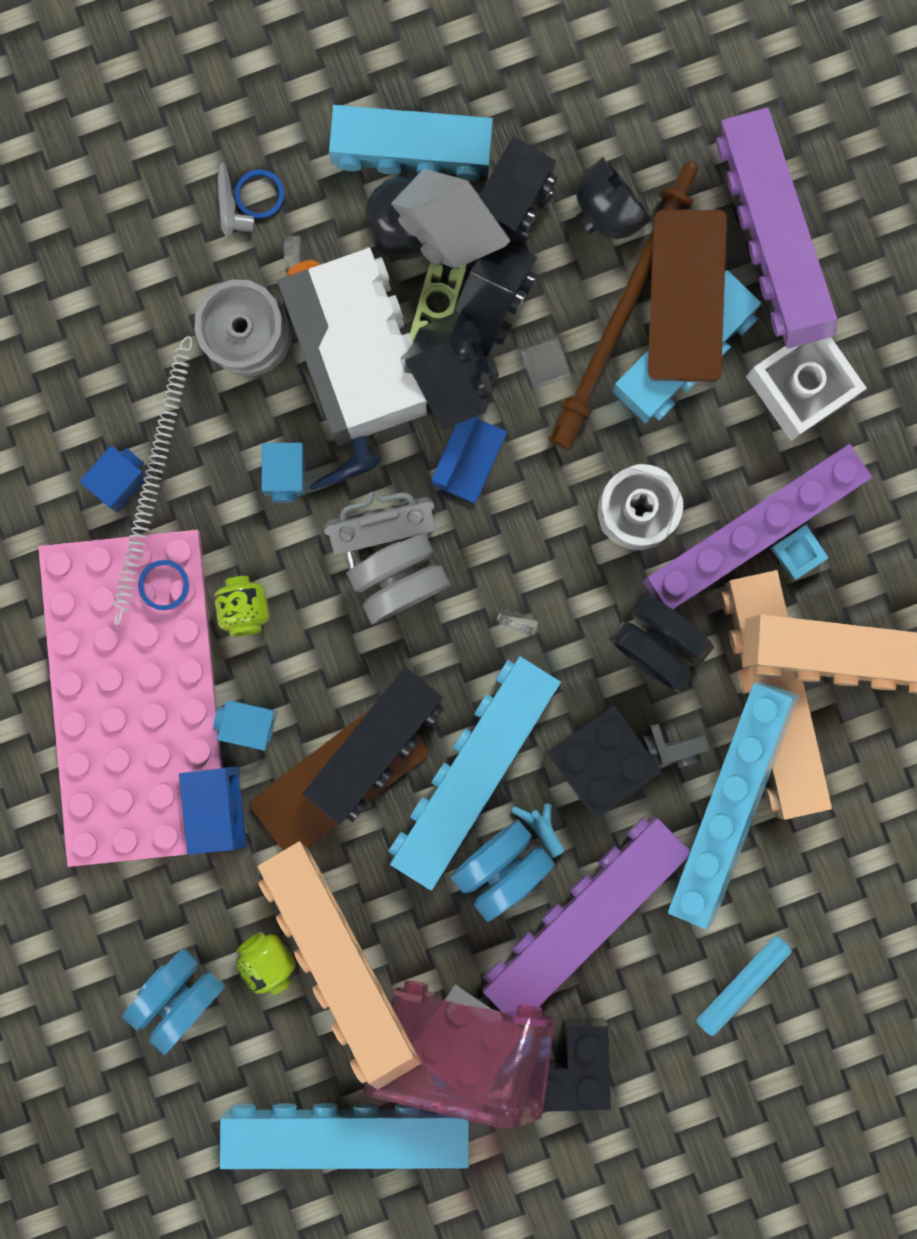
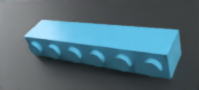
M520 656L515 664L507 660L495 679L502 685L494 698L488 694L485 695L474 715L480 718L479 722L472 732L465 728L452 748L459 752L451 766L443 763L431 783L437 786L430 800L424 797L421 798L410 816L411 819L416 821L408 835L400 832L388 851L395 856L390 863L391 866L431 891L561 683Z
M762 680L753 683L668 914L703 929H707L715 921L800 695Z
M241 1103L232 1105L231 1110H225L220 1119V1169L469 1168L468 1109H460V1104L439 1103L436 1104V1109H419V1104L399 1103L395 1105V1109H378V1104L359 1103L354 1105V1110H337V1104L332 1103L313 1105V1110H297V1105L291 1103L272 1105V1110H256V1105Z

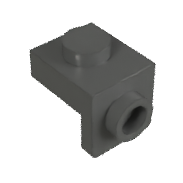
M659 724L648 725L647 730L649 734L643 736L647 752L652 759L657 758V762L660 765L676 761L678 768L702 761L700 754L710 751L705 735H697L665 745Z

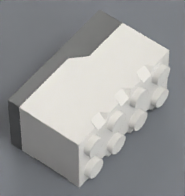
M369 247L324 264L315 260H307L295 264L288 270L287 277L277 280L337 447L352 442L354 438L368 436L427 415L426 403L428 402L405 362L406 355L413 342L409 333L404 335L400 333L399 329L404 328L403 315L396 295L388 297L386 294L391 288L382 257L374 259Z

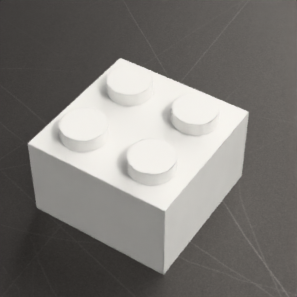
M831 337L789 349L785 345L753 367L746 376L790 441L805 433L867 389Z

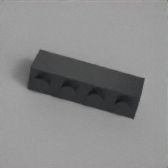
M405 666L302 795L339 825L346 818L353 823L368 805L362 798L373 786L379 791L393 774V771L388 766L395 757L399 755L405 759L419 742L413 735L424 723L430 728L444 711V708L439 705L444 697Z

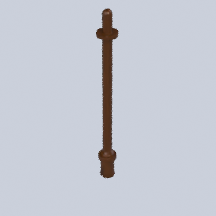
M688 161L683 165L673 188H662L659 195L666 202L662 210H689L691 208L693 200L687 196V193L698 172L696 162ZM654 228L575 394L568 397V399L564 398L560 405L563 410L547 440L562 449L569 451L572 449L584 419L589 420L592 414L589 405L590 397L652 269Z

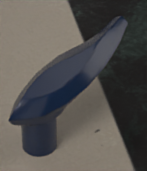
M366 436L354 438L352 443L356 457L346 461L337 470L321 477L310 485L311 491L359 476L374 468L381 458L377 455H371L368 438Z

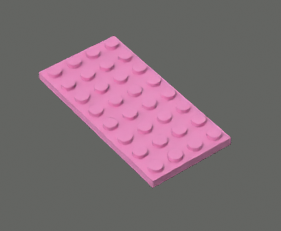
M199 530L145 535L148 538L131 537L146 545L129 544L144 552L128 551L129 554L140 557L142 560L126 559L141 567L124 566L139 574L122 573L128 578L137 580V582L120 581L128 586L135 587V589L118 588L123 592L133 595V597L117 596L132 603H115L120 607L130 610L123 611L118 625H115V617L118 614V622L122 609L114 606L113 602L120 601L115 597L116 594L121 593L117 590V587L123 586L118 580L126 579L120 573L126 571L122 568V565L128 564L124 561L125 557H129L126 554V550L131 549L127 544L134 541L129 537L38 546L67 867L186 855L187 847L179 773L223 768L220 740H217L219 731L213 730L217 701ZM158 560H169L177 563L185 570L189 578L190 587L186 599L181 605L171 610L163 611L150 607L143 601L139 593L138 581L142 571L146 566ZM167 565L152 569L146 576L144 583L146 595L152 602L158 605H168L175 602L181 596L184 587L183 578L179 571Z

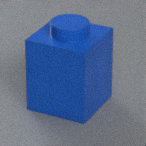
M111 445L79 482L110 509L118 512L145 482L143 478L147 477V475L140 470L145 463L127 447L121 453Z

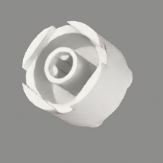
M646 464L631 466L613 476L604 488L598 503V518L602 531L614 543L630 550H645L663 542L676 529L683 513V499L671 476L658 467ZM638 499L643 500L644 508L649 510V512H645L641 517L635 515V509L630 507V504H635Z

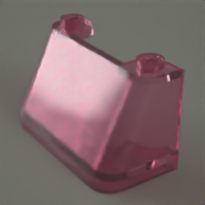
M404 981L403 987L395 988L390 1004L422 1064L380 1089L369 1085L367 1081L364 1082L363 1093L365 1095L499 1128H519L542 1118L555 1017L542 1015V1008L533 1005L519 1004L517 1005V1011L500 1012L435 998V993L428 991V984L417 981Z

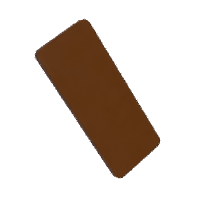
M660 210L654 215L648 376L653 381L716 382L721 378L727 216L722 210Z
M370 709L251 800V809L283 851L299 841L308 848L338 825L337 822L303 796L302 793ZM417 733L413 736L419 742L405 759L399 755L395 757L388 766L393 771V774L379 791L373 786L362 798L366 803L427 757L428 748Z

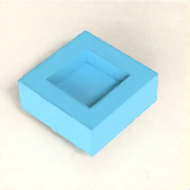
M807 525L770 548L792 581L797 580L829 558Z

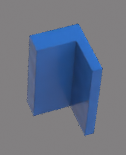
M479 415L456 424L431 480L432 486L472 504H476L507 431L480 420Z
M239 767L179 773L187 855L246 847Z

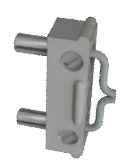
M378 490L367 493L368 498L365 502L345 507L341 511L340 518L329 520L324 524V533L330 536L334 555L345 553L349 570L354 567L350 551H353L356 565L361 563L358 549L436 531L431 511L434 509L432 498L427 496L413 499L407 493L383 497L379 494ZM374 497L380 502H390L399 499L407 500L406 502L346 516L350 511L368 507L373 502Z

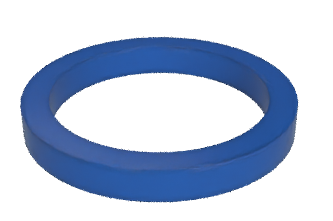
M257 169L247 172L240 178L235 188V199L239 209L245 215L254 216V219L272 217L281 209L284 202L285 193L281 181L275 174L267 170ZM256 176L270 178L279 189V198L276 205L264 213L252 212L241 202L240 194L246 181Z
M158 560L146 566L138 581V589L143 601L150 607L163 611L171 610L181 605L186 599L190 587L189 578L185 570L177 563L169 560ZM162 565L171 566L178 570L184 583L181 596L175 602L168 605H158L152 602L146 595L144 588L148 573Z

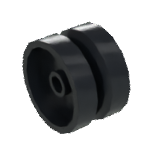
M644 593L630 611L635 621L646 632L634 624L621 622L608 639L638 669L652 679L658 680L668 688L679 693L690 680L692 674L689 667L676 655L691 663L701 664L714 649V645L701 631L676 611L653 596Z

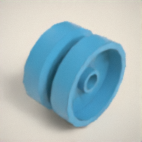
M518 819L486 842L450 875V878L463 893H470L484 883H489L476 896L474 907L487 922L521 901L555 866V863L542 847L528 851L519 859L516 857L526 848L531 840V834Z
M184 947L166 966L162 965L137 992L138 997L121 1016L138 1031L144 1029L157 1014L160 1015L163 1020L150 1034L149 1043L164 1056L226 987L212 972L203 974L189 988L185 983L198 969L199 961Z

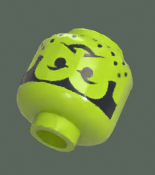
M237 576L226 579V586L220 588L214 594V605L219 628L229 632L230 637H244L262 632L261 626L265 625L269 620L265 588L261 584L250 582L249 576Z
M259 932L238 947L236 952L239 956L235 961V968L252 992L262 994L270 991L272 995H276L291 984L292 979L290 975L295 969L296 961L280 937L273 934L265 936L263 932Z

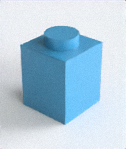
M262 443V492L265 496H272V502L294 503L296 502V496H306V449L303 443Z
M226 700L225 707L219 706L216 711L213 730L219 731L217 740L266 751L270 747L278 711Z

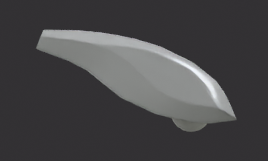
M221 163L218 172L221 229L226 237H230L233 230L253 232L254 216L234 214L235 200L231 193L226 165Z

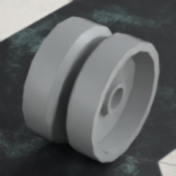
M232 279L216 285L202 298L195 313L194 331L201 349L215 363L238 376L256 377L272 371L285 359L292 344V324L288 312L265 287L250 280ZM248 324L247 329L243 332L241 328Z
M425 533L389 545L370 555L367 560L346 572L355 592L364 593L379 586L382 588V590L367 598L362 606L371 624L398 614L451 585L442 566L433 565L416 572L415 568L430 560L434 553Z

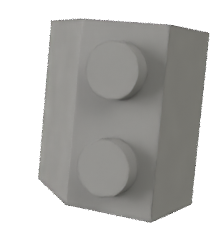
M423 169L391 203L400 215L398 218L400 225L409 234L418 238L423 245L420 248L422 254L435 265L441 263L458 268L497 251L510 242V239L468 180Z

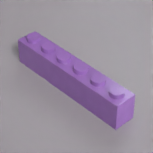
M769 108L722 120L721 137L716 138L717 150L721 161L728 160L731 170L727 172L728 186L732 196L739 195L741 206L737 207L739 221L742 229H749L752 241L748 242L749 252L753 264H760L764 276L759 277L760 287L764 300L771 299L775 312L771 313V322L776 337L783 335L786 348L789 349L835 336L837 316Z
M848 444L642 582L654 598L674 609L871 479L872 476L852 446Z
M653 816L649 821L644 817L641 818L627 832L631 839L620 850L613 846L598 861L602 868L592 878L586 874L579 879L569 891L573 897L563 907L558 903L551 907L541 918L545 925L534 935L530 932L523 935L512 947L515 954L505 964L499 960L483 976V979L486 981L482 986L483 993L515 1026L519 1027L689 857L691 851L658 818Z

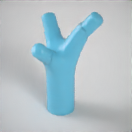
M546 803L544 805L542 816L536 810L530 814L518 807H513L511 813L523 819L536 832L550 858H554L565 851L551 825V804Z

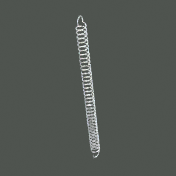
M187 336L183 339L180 348L175 350V353L177 355L173 357L175 363L172 364V367L174 369L170 371L172 377L168 378L170 384L166 386L169 391L165 392V395L168 398L163 399V402L166 405H163L161 407V409L164 412H161L159 414L162 419L158 420V424L160 426L156 428V431L158 433L154 435L156 441L152 442V444L156 448L151 449V452L154 455L149 456V459L152 462H149L147 464V466L150 469L145 471V473L148 476L143 478L147 484L142 485V488L145 491L140 492V495L143 498L138 500V502L141 505L136 507V509L141 513L135 514V517L139 520L133 521V524L136 527L132 528L131 531L134 533V535L129 536V538L134 542H129L127 544L131 549L126 550V554H128L129 557H125L124 561L128 564L122 565V568L126 571L120 573V575L126 579L118 580V582L123 586L117 587V590L121 593L116 594L115 597L120 601L113 602L114 606L122 609L118 622V614H116L115 625L119 624L123 611H130L129 609L120 607L115 603L132 604L129 601L117 597L118 595L133 597L132 594L123 592L118 588L135 589V587L128 586L120 581L125 580L137 582V580L128 578L124 576L122 573H131L137 575L139 574L137 572L125 568L124 566L141 567L140 565L133 564L126 560L127 558L142 560V558L136 557L129 554L128 551H137L142 553L144 552L143 550L136 549L130 546L129 544L146 545L145 543L138 542L132 539L131 537L138 536L148 538L145 535L136 533L135 531H133V529H142L149 531L148 528H143L135 524V522H146L149 524L151 522L143 520L137 517L136 515L142 514L153 516L152 514L145 513L139 510L138 508L147 507L155 509L152 506L143 504L142 502H140V500H150L156 502L155 499L147 498L144 495H142V493H152L158 495L157 492L150 491L144 488V486H160L152 484L146 481L145 479L154 478L157 480H162L159 477H154L148 474L147 471H156L159 473H164L162 470H157L150 467L149 464H158L161 466H165L164 463L156 462L152 460L151 457H160L164 459H167V457L163 455H158L154 453L152 450L159 449L166 452L169 451L168 449L156 446L154 443L162 442L165 444H171L168 441L158 439L156 436L164 435L167 437H172V435L160 432L158 428L174 430V428L162 425L160 421H168L171 423L176 422L174 420L162 417L161 414H170L173 416H177L176 413L168 412L164 410L163 407L169 406L175 409H179L178 406L170 405L166 403L165 400L171 399L177 402H181V400L177 398H171L166 393L173 392L179 395L183 394L182 392L171 390L168 386L175 385L177 387L184 388V385L173 383L172 381H170V379L177 378L182 381L186 380L183 377L173 375L172 371H178L184 374L188 373L185 370L176 369L173 365L180 364L186 367L190 366L187 363L178 362L175 359L176 357H182L188 360L191 359V357L180 355L179 353H177V350H191L192 338L190 336ZM187 338L191 340L189 349L182 348V344Z

